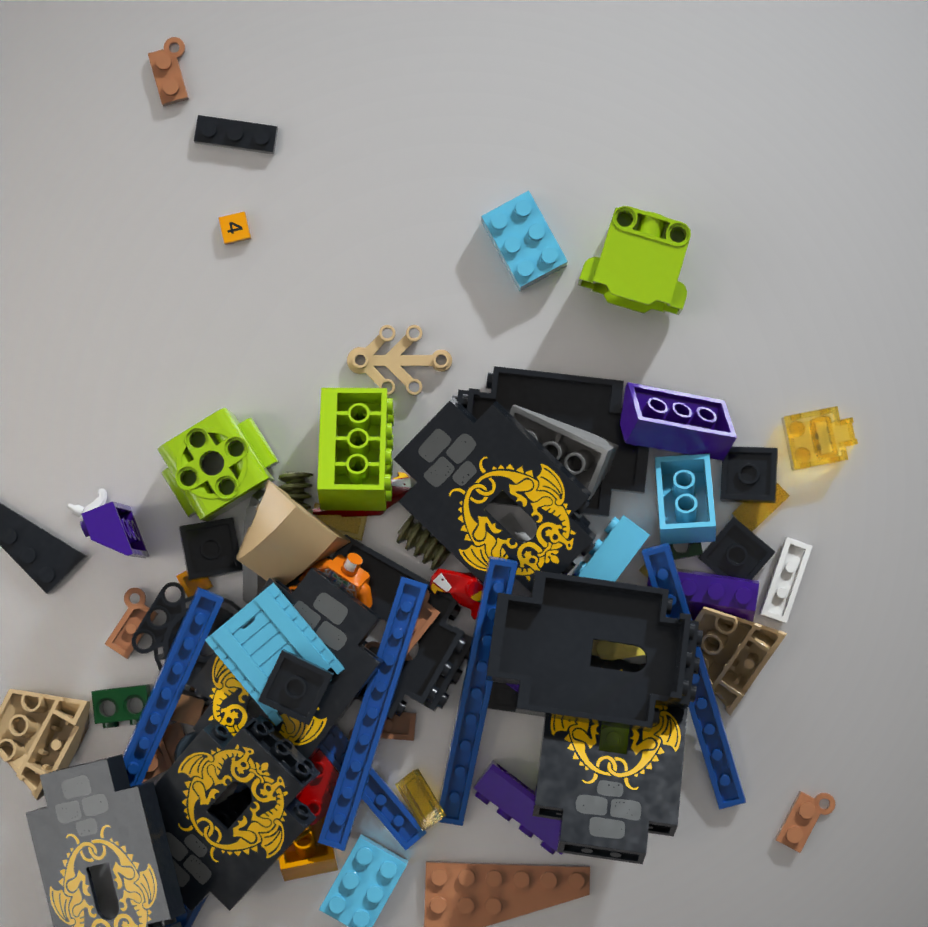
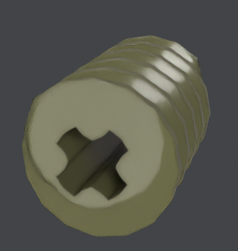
M287 472L286 474L279 475L278 479L286 484L278 487L289 494L291 499L306 510L311 508V505L304 503V500L312 498V495L305 492L304 489L312 487L313 484L305 481V478L311 477L313 474Z
M411 515L398 531L396 542L400 544L407 540L405 549L408 551L415 547L413 556L418 557L424 554L422 563L426 564L432 560L430 569L434 571L445 562L451 552L443 544L439 543L434 536H430L431 533L427 529L423 530V525L419 521L414 523L415 517Z

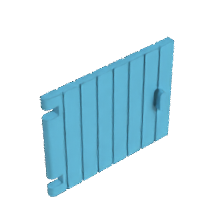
M272 583L205 639L207 644L214 650L275 726L283 721L278 710L258 700L283 649L326 670L332 668L337 675L345 670L343 665L275 583Z

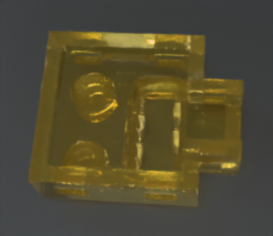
M837 406L781 418L792 471L848 460L846 447L858 444L852 425L854 423L853 417L840 420Z

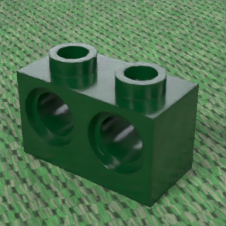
M150 684L91 691L95 724L102 723L103 728L119 727V721L130 720V725H136L151 693ZM134 697L139 698L143 704V708L139 713L133 712L130 708V701ZM106 701H111L115 705L116 710L112 716L106 715L103 711V705Z

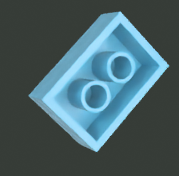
M529 191L481 216L484 228L519 291L567 266L568 261Z
M710 454L655 457L660 545L668 542L669 544L716 542Z
M624 515L619 519L614 517L604 530L607 536L603 541L600 539L596 540L594 548L589 552L592 555L587 563L580 562L572 575L616 582L650 534Z
M361 834L319 910L348 927H373L409 860Z

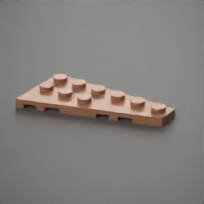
M426 861L424 927H486L590 895V866Z

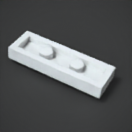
M785 537L760 615L787 623L813 547L812 545Z

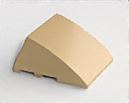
M267 480L266 490L261 502L256 507V515L251 527L247 529L236 559L266 581L269 578L275 577L284 585H287L317 562L327 558L351 541L331 525L328 526L291 499L289 494L270 480Z
M703 607L694 620L699 621L698 630H703L700 648L714 694L725 705L726 712L731 715L787 633L712 608Z
M9 689L0 706V757L17 773L16 776L19 780L28 786L35 799L39 800L44 795L40 775L69 767L89 726L90 701Z

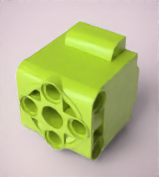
M629 206L616 207L601 257L589 258L584 263L578 285L591 289L590 291L603 294L607 303L633 311L646 313L654 309L664 313L670 312L679 315L685 304L687 289L683 283L678 281V277L691 237V229L683 222L666 218L657 213Z
M226 407L206 417L157 449L168 466L161 474L186 515L190 518L197 514L199 519L203 521H211L248 499L258 490H262L267 480L274 482L275 480L268 469L279 463V460L253 418H248L239 423L236 416ZM212 452L220 453L224 459L222 471L216 475H207L202 467L204 458Z

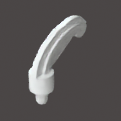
M100 488L98 490L100 496L85 508L78 504L76 506L68 504L67 507L73 511L72 514L83 518L82 513L105 505L107 492L105 489Z

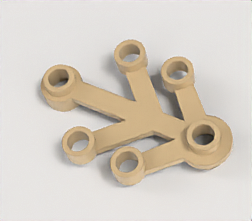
M384 325L380 328L379 335L366 348L357 347L350 351L347 357V364L350 370L356 374L366 373L379 388H382L386 382L391 383L392 390L388 392L389 396L395 392L394 382L391 379H385L374 367L386 366L406 386L407 392L412 396H416L422 392V383L418 379H413L401 366H432L438 372H445L452 366V357L446 350H437L433 355H401L414 342H418L422 338V329L417 325L409 326L406 335L386 355H374L385 342H391L396 336L395 329L392 326ZM385 329L392 330L393 334L390 338L382 336ZM412 329L419 330L420 334L417 338L409 336V332ZM364 356L365 363L357 365L355 363L356 357ZM438 356L446 357L447 361L444 365L437 364L436 359ZM411 383L419 384L420 388L417 392L409 390Z

